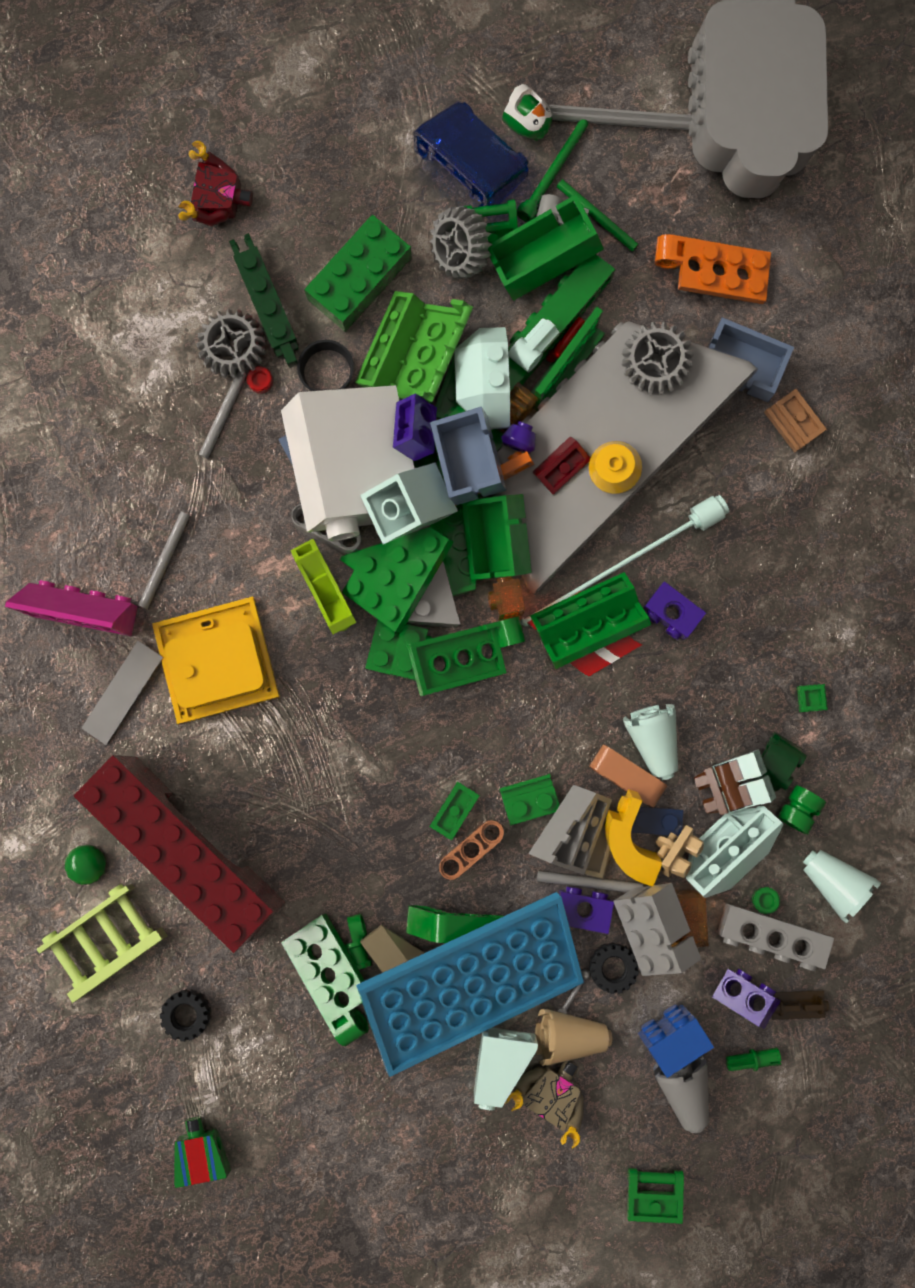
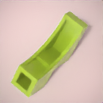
M311 539L290 550L332 634L345 631L355 624L356 620L315 540Z

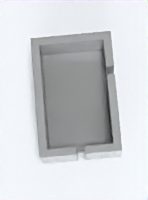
M672 883L634 888L613 901L642 976L683 973L701 960L693 936L687 937L673 948L671 944L690 932Z

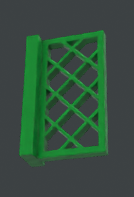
M596 306L588 319H584L585 323L561 356L551 363L526 397V404L539 411V404L546 397L551 398L557 392L556 388L565 378L569 380L576 373L574 370L582 360L589 358L594 348L605 335L603 331L598 329L603 310Z

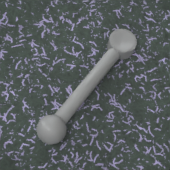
M583 969L581 973L583 981L590 978V971ZM582 984L574 987L564 1006L559 1008L557 1012L567 1014V1009Z

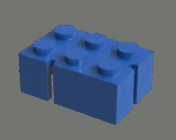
M683 1005L669 1007L663 1012L665 1016L661 1020L655 1021L652 1019L641 1026L642 1031L638 1033L666 1078L714 1048L697 1019Z

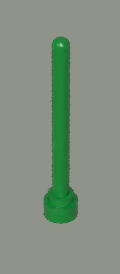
M582 119L578 122L530 199H526L525 202H521L518 206L517 216L522 221L527 223L536 218L538 212L537 205L541 197L546 193L588 127L587 120Z

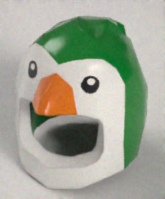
M526 84L515 87L502 116V121L509 129L522 137L536 141L545 137L553 119L550 107L545 100Z

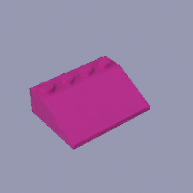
M39 580V584L28 583L7 600L5 607L30 617L126 636H132L138 606L131 603V598L116 595L114 600L105 598L106 594L90 590L89 594L80 593V588L65 585L64 589L54 588L55 583Z

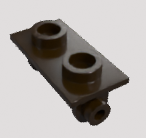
M824 990L776 992L774 995L775 998L780 1000V1003L772 1015V1020L826 1018L825 1012H829V1003L825 1001Z

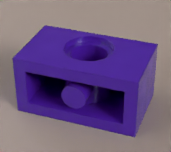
M665 581L643 607L650 621L654 624L661 623L667 628L666 633L676 640H679V638L682 640L687 639L706 614L705 611ZM667 607L677 609L678 618L676 620L670 619L667 616Z
M566 886V891L559 890L569 927L609 934L614 902L608 899V894L593 891L592 896L581 894L582 889ZM582 902H588L591 905V911L586 916H581L577 913V907Z

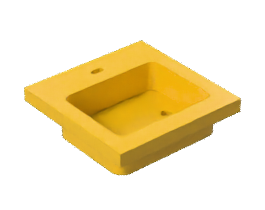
M253 596L152 623L159 653L163 657L161 661L177 724L180 725L280 697ZM211 622V625L203 627L204 623Z

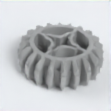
M464 206L448 208L445 212L438 214V219L433 221L435 228L430 230L433 239L429 241L433 244L431 252L435 253L436 258L434 262L440 263L439 270L445 271L446 276H453L457 279L470 278L481 272L482 267L488 264L486 258L491 256L488 247L492 245L488 242V236L491 233L486 232L487 223L481 222L482 215L476 214L475 209H467Z
M227 309L226 315L223 316L218 311V318L214 320L213 317L209 316L210 324H202V329L205 332L198 333V338L201 340L197 343V348L201 350L198 355L201 360H204L205 367H211V371L214 374L220 372L221 376L226 378L230 372L231 377L235 379L237 371H240L242 376L246 377L244 368L248 366L251 371H254L253 363L261 364L262 360L259 355H266V350L262 347L267 345V341L263 337L265 332L263 328H259L258 320H252V316L249 313L243 316L242 311L238 309L233 315L232 310ZM230 328H241L246 331L243 332L241 330L238 332H234L230 330ZM222 332L221 337L215 341L216 337ZM229 336L231 337V339H232V341H233V343H234L233 346H234L235 352L232 350V348H231V346H230ZM249 346L247 352L242 356V351ZM217 356H231L234 360H222Z
M653 321L651 322L650 330L645 325H642L641 335L637 331H633L632 337L634 340L626 339L625 345L628 348L622 349V355L627 358L621 360V365L628 367L624 370L625 376L633 375L630 379L631 385L640 381L638 385L639 391H642L646 385L649 386L648 394H652L653 389L658 388V392L661 395L664 393V386H667L668 390L672 392L674 391L673 382L681 386L683 384L681 376L689 377L690 372L686 368L693 367V361L688 358L693 357L694 351L687 349L691 346L690 340L682 341L685 337L684 331L677 335L675 334L677 326L673 325L670 330H666L667 323L664 321L661 324V328H656V322ZM655 340H664L673 346H660ZM646 343L648 354L642 357L640 362L636 363V353ZM653 351L655 354H659V356L662 355V366L660 362L652 361ZM678 353L680 357L679 364L669 374L666 363L673 359V355ZM641 370H644V372L654 370L660 377L648 376Z

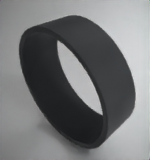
M327 339L318 340L308 345L302 351L297 364L298 375L303 385L310 391H316L310 388L306 382L304 374L306 363L315 353L323 350H332L340 353L349 364L350 376L346 383L339 388L346 389L351 382L354 371L353 359L347 348L339 342Z

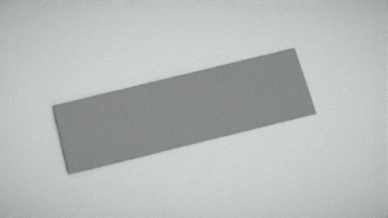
M137 641L87 718L82 729L107 745L163 657Z

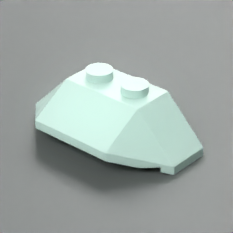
M479 328L454 351L456 402L465 411L482 406L488 416L491 429H508L510 427V380L506 328Z
M765 806L744 808L724 814L699 838L704 842V848L700 855L696 858L689 854L688 861L691 862V868L686 876V880L704 898L730 890L769 854L783 827V823Z

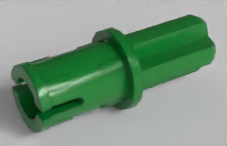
M777 1047L758 1051L750 1049L749 1053L726 1057L728 1071L750 1068L753 1071H758V1068L781 1065V1055Z

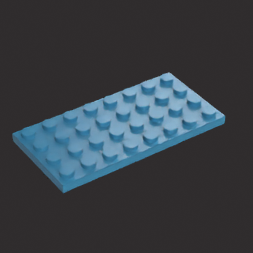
M555 892L361 982L356 987L389 1077L550 1000L584 983L562 897Z

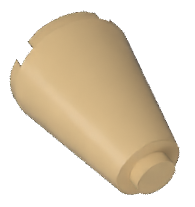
M541 1009L538 1016L543 1017L541 1023H536L535 1035L538 1042L536 1053L543 1057V1060L539 1061L541 1065H553L603 1053L612 1044V1032L603 1023L550 1009Z

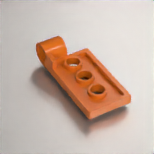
M671 234L661 235L657 238L655 265L664 269H674L680 266L678 290L764 304L767 299L771 252ZM689 260H694L699 264V271L690 269L688 265ZM718 264L722 266L724 275H717L713 271V265ZM738 269L746 270L748 273L747 280H743L738 276Z

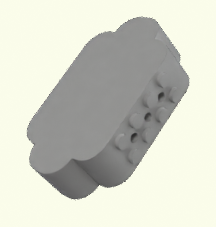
M724 0L713 5L708 11L688 53V63L692 65V71L688 79V87L692 88V96L689 99L688 109L689 112H692L689 136H692L693 153L696 160L704 168L714 172H722L726 186L734 194L746 198H764L775 192L786 175H794L803 170L827 138L828 102L825 23L816 10L806 5L795 4V0Z

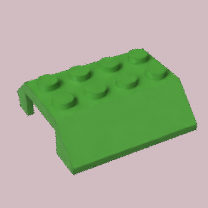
M395 291L355 383L363 388L396 385L399 401L416 393L429 403H432L473 306L468 305L463 300L452 299L450 302L454 308L430 305L422 302L413 293Z

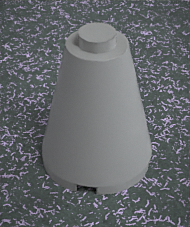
M703 1055L668 1078H666L656 1063L653 1067L654 1076L683 1129L691 1133L704 1131L705 1127L709 1124L708 1063L706 1058L704 1059Z

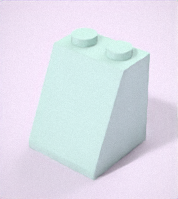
M436 463L398 473L360 495L383 544L436 523L458 511L455 504L449 499L446 485Z
M490 1028L481 1033L474 1085V1104H479V1108L484 1110H495V1107H503L538 1049L535 1033Z

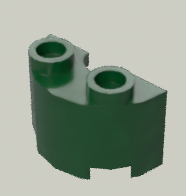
M774 731L761 755L767 772L762 776L752 779L768 775L774 792H777L780 788L786 791L794 779L791 774L796 767L800 768L807 755L802 752L803 749Z

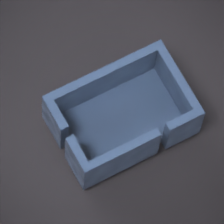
M723 317L717 325L708 348L750 361L757 368V372L739 391L742 392L744 388H747V394L765 402H769L774 396L794 349L791 345Z
M482 406L430 422L448 496L455 505L479 499L478 493L486 497L507 490L496 446L492 440L493 435L489 419Z

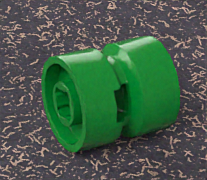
M795 785L788 797L790 804H784L777 818L795 830L808 835L815 823L813 817L820 815L826 805V801L813 792Z

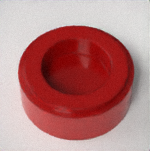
M257 366L254 371L250 370L248 372L247 384L253 392L263 394L272 388L273 377L267 368Z

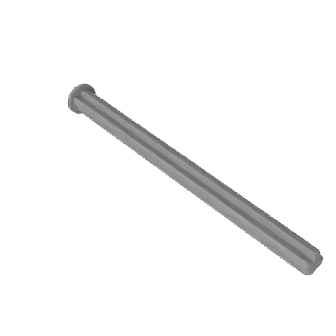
M547 104L552 112L553 121L579 122L585 119L588 123L689 130V124L692 120V115Z

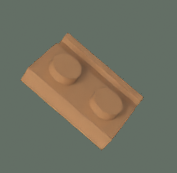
M794 389L764 412L794 453L827 430L797 389Z

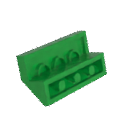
M625 572L530 615L555 669L651 625L650 618L639 603L635 587Z

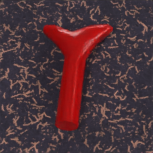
M578 317L559 343L549 351L546 357L548 362H555L561 356L585 323L584 319Z

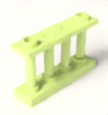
M121 883L108 892L111 897L59 934L55 930L42 939L44 944L37 948L39 954L51 948L74 982L71 984L74 989L67 993L72 1003L82 998L167 937L162 927L155 931L152 927L149 929L126 894L135 888L133 884L124 887ZM116 901L140 934L138 936L140 942L133 947L130 943L127 944L104 911ZM94 917L118 950L116 952L118 958L111 963L108 959L105 960L82 927V925ZM71 933L75 935L96 966L94 968L96 973L90 978L81 974L60 943L61 940Z

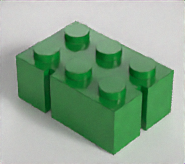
M523 494L481 498L463 503L471 580L532 573L527 524L522 523L521 519L526 518Z

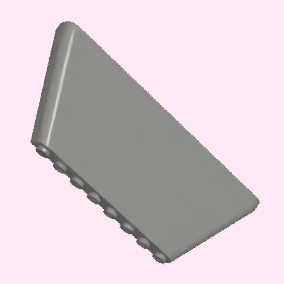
M630 321L625 324L620 322L612 330V336L606 342L601 341L594 348V355L588 361L582 360L574 370L576 373L569 380L565 378L556 388L557 392L551 398L546 397L539 404V411L533 417L529 415L522 421L532 426V432L536 434L535 451L529 454L535 465L505 480L507 490L493 494L492 497L523 494L526 518L521 519L522 523L527 524L532 573L522 576L526 587L534 595L757 372V368L750 361L691 342V346L687 349L693 350L694 355L688 358L693 361V367L686 368L690 372L689 377L681 376L683 380L681 386L673 382L674 391L672 392L668 390L667 386H664L663 394H659L658 388H654L653 393L648 394L649 386L645 385L644 389L639 391L638 385L640 381L633 385L630 384V379L633 375L625 376L624 370L628 367L621 365V360L627 358L622 355V349L628 348L625 345L626 339L634 340L632 337L633 331H637L641 335L642 325ZM655 340L660 346H673L667 341ZM646 343L637 351L635 356L636 363L640 362L641 358L648 354ZM653 351L652 361L656 360V363L660 362L662 366V355L659 356V354H655ZM678 353L673 355V359L666 363L669 374L679 364L680 357ZM641 370L644 374L648 376L660 377L659 374L654 370H648L645 372L644 370ZM569 437L574 438L590 457L604 443L611 441L625 442L638 452L642 461V473L638 482L630 490L618 494L604 492L593 483L589 474V462L554 495L549 492L532 472ZM502 443V448L497 452L500 465L507 462V458L518 451Z

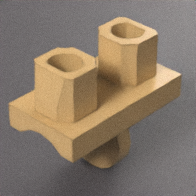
M686 825L678 838L674 833H670L667 838L658 837L656 844L660 850L657 855L660 858L665 857L662 862L664 868L662 874L670 877L672 873L682 878L687 876L691 868V862L682 858L684 853L687 852L697 858L704 848V842L693 835V828Z

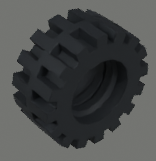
M615 943L604 944L599 949H596L594 955L591 956L589 965L590 975L601 990L611 994H620L624 990L628 991L631 988L630 986L637 981L636 977L639 971L636 958L625 946ZM618 957L624 962L625 971L620 978L609 979L604 975L603 964L608 958Z
M186 989L173 994L166 1000L161 1008L160 1019H162V1022L160 1024L162 1028H165L167 1036L170 1034L172 1036L171 1039H180L181 1042H185L186 1040L195 1039L204 1032L211 1019V1007L208 1006V1000L203 998V994H198L195 990L187 991ZM188 1004L195 1009L197 1017L194 1024L182 1026L177 1022L175 1012L178 1006Z

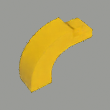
M628 789L626 795L622 796L619 800L617 807L619 813L608 810L605 822L607 843L616 863L629 877L643 884L654 886L662 866V860L656 852L637 846L631 839L632 826L643 800L638 792Z

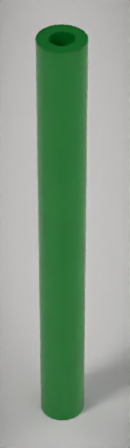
M562 179L558 183L557 188L568 198L576 194L583 208L589 209V216L630 251H635L639 244L565 180Z

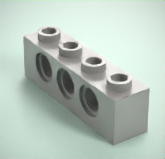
M725 903L717 934L724 937V943L738 947L741 942L749 945L748 950L764 955L766 950L775 953V959L790 963V960L794 959L801 962L800 967L811 971H816L817 967L826 969L834 938L728 903ZM752 923L754 932L751 936L745 937L743 935V928L746 924ZM777 931L780 939L777 944L770 945L769 936L772 932ZM803 940L805 942L804 950L801 953H796L794 949L796 942Z

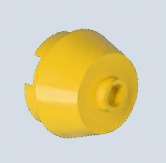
M611 441L599 446L589 461V474L593 483L607 493L618 494L630 490L638 482L642 473L640 455L631 445L621 441Z

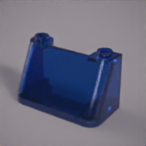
M455 102L422 123L413 132L414 151L422 159L428 155V159L431 162L434 159L439 162L469 190V197L472 199L475 197L480 202L478 207L501 204L528 176V160L520 152L516 153L474 114L472 108L465 102Z

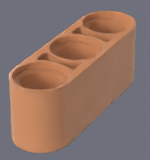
M604 744L589 765L595 772L626 792L628 789L638 792L643 800L642 802L652 808L655 807L667 788L665 783Z
M487 820L442 858L439 865L441 875L449 880L460 877L503 839L504 829L502 825L495 820ZM488 825H496L498 827L499 835L497 838L490 840L485 837L484 830ZM469 842H474L479 846V852L474 857H469L464 853V846ZM452 859L459 864V869L456 873L449 874L445 872L444 863L447 860Z

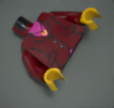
M201 141L193 142L192 145L198 148L199 154L190 150L189 157L194 160L201 158L202 162H198L191 202L183 201L178 206L187 211V213L180 212L178 214L180 220L186 221L191 217L195 222L212 227L227 221V219L235 218L238 205L251 207L253 191L241 189V182L236 172L223 160L209 151L206 152L204 143Z

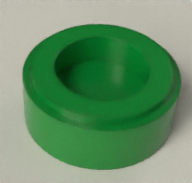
M760 887L752 895V905L760 913L771 914L778 909L780 897L774 889Z

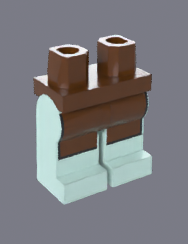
M759 749L704 769V772L694 777L699 790L708 787L712 790L713 797L703 800V806L707 814L719 812L720 815L747 807L769 803L776 799L768 775L741 783V781L762 776L767 772Z

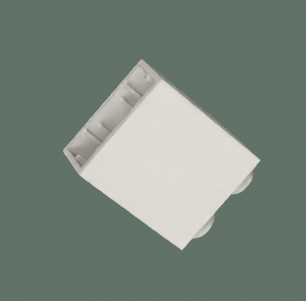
M396 385L298 392L281 410L307 532L326 530L329 541H340L358 536L360 534L358 526L373 524L360 495L398 473L415 469L412 459L393 448L396 402L399 401Z

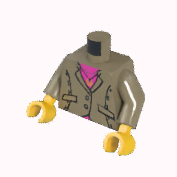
M569 1060L563 1062L559 1070L551 1065H545L544 1068L538 1066L523 1073L512 1090L513 1093L509 1095L504 1104L508 1103L512 1098L515 1101L512 1111L524 1105L563 1132L565 1129L568 1130L561 1137L560 1142L562 1145L566 1143L567 1136L573 1139L572 1149L579 1144L580 1136L578 1132L580 1131L584 1115V1096L581 1093L579 1084L572 1080L579 1066Z

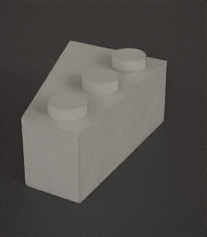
M443 562L407 624L456 628L460 625Z
M573 785L529 854L584 875L612 799Z

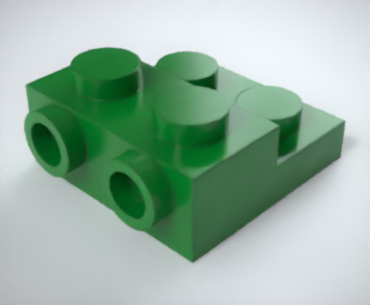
M377 620L365 669L416 682L407 645L431 639L432 636H428V629L409 624L405 625L401 633H397L380 620Z

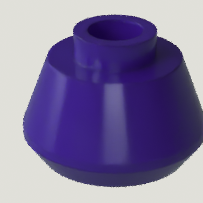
M519 421L517 425L512 424L502 434L501 438L504 445L516 451H522V453L527 451L530 454L535 451L536 434L532 432V426Z

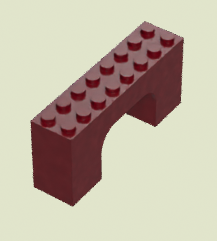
M112 755L73 796L221 942L235 953L248 943L286 902L249 866L240 868L228 860L168 801L173 792L137 757Z

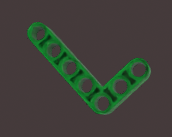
M409 905L406 933L431 942L448 943L506 915L449 913L428 906Z

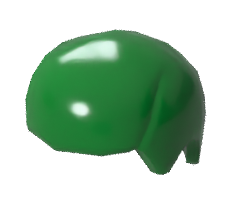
M80 845L69 852L65 858L64 869L68 878L76 884L89 885L97 882L105 873L106 859L103 852L96 846Z

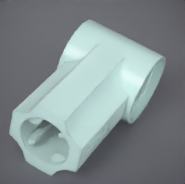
M542 318L525 338L521 337L516 341L508 352V356L525 371L530 372L542 358L543 352L559 336V331L551 321Z

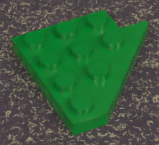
M428 527L386 544L380 543L341 556L340 560L354 570L342 593L393 631L401 633L454 541L438 530Z

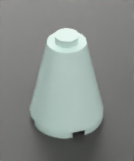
M666 704L667 709L662 710L659 709V705L646 707L630 713L631 719H628L626 716L623 718L624 725L649 771L654 777H658L659 780L670 779L678 771L676 710L673 704Z
M822 850L818 853L812 851L803 861L806 865L803 869L845 923L849 922L850 917L848 914L854 917L873 895L871 893L874 890L872 886L874 885L878 889L881 884L876 878Z

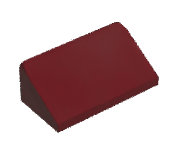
M569 437L532 473L554 495L590 461L591 457L574 438Z

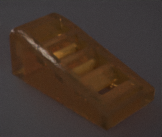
M518 382L510 392V426L512 424L517 425L519 421L522 422L529 416L538 400L533 393Z

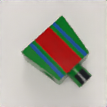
M201 1116L186 1119L187 1134L179 1136L175 1141V1188L227 1178L231 1167L218 1130L210 1129L204 1131Z

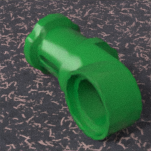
M359 913L347 917L352 941L344 945L358 970L373 965L372 960L368 959L366 949L360 943L367 936L363 916Z

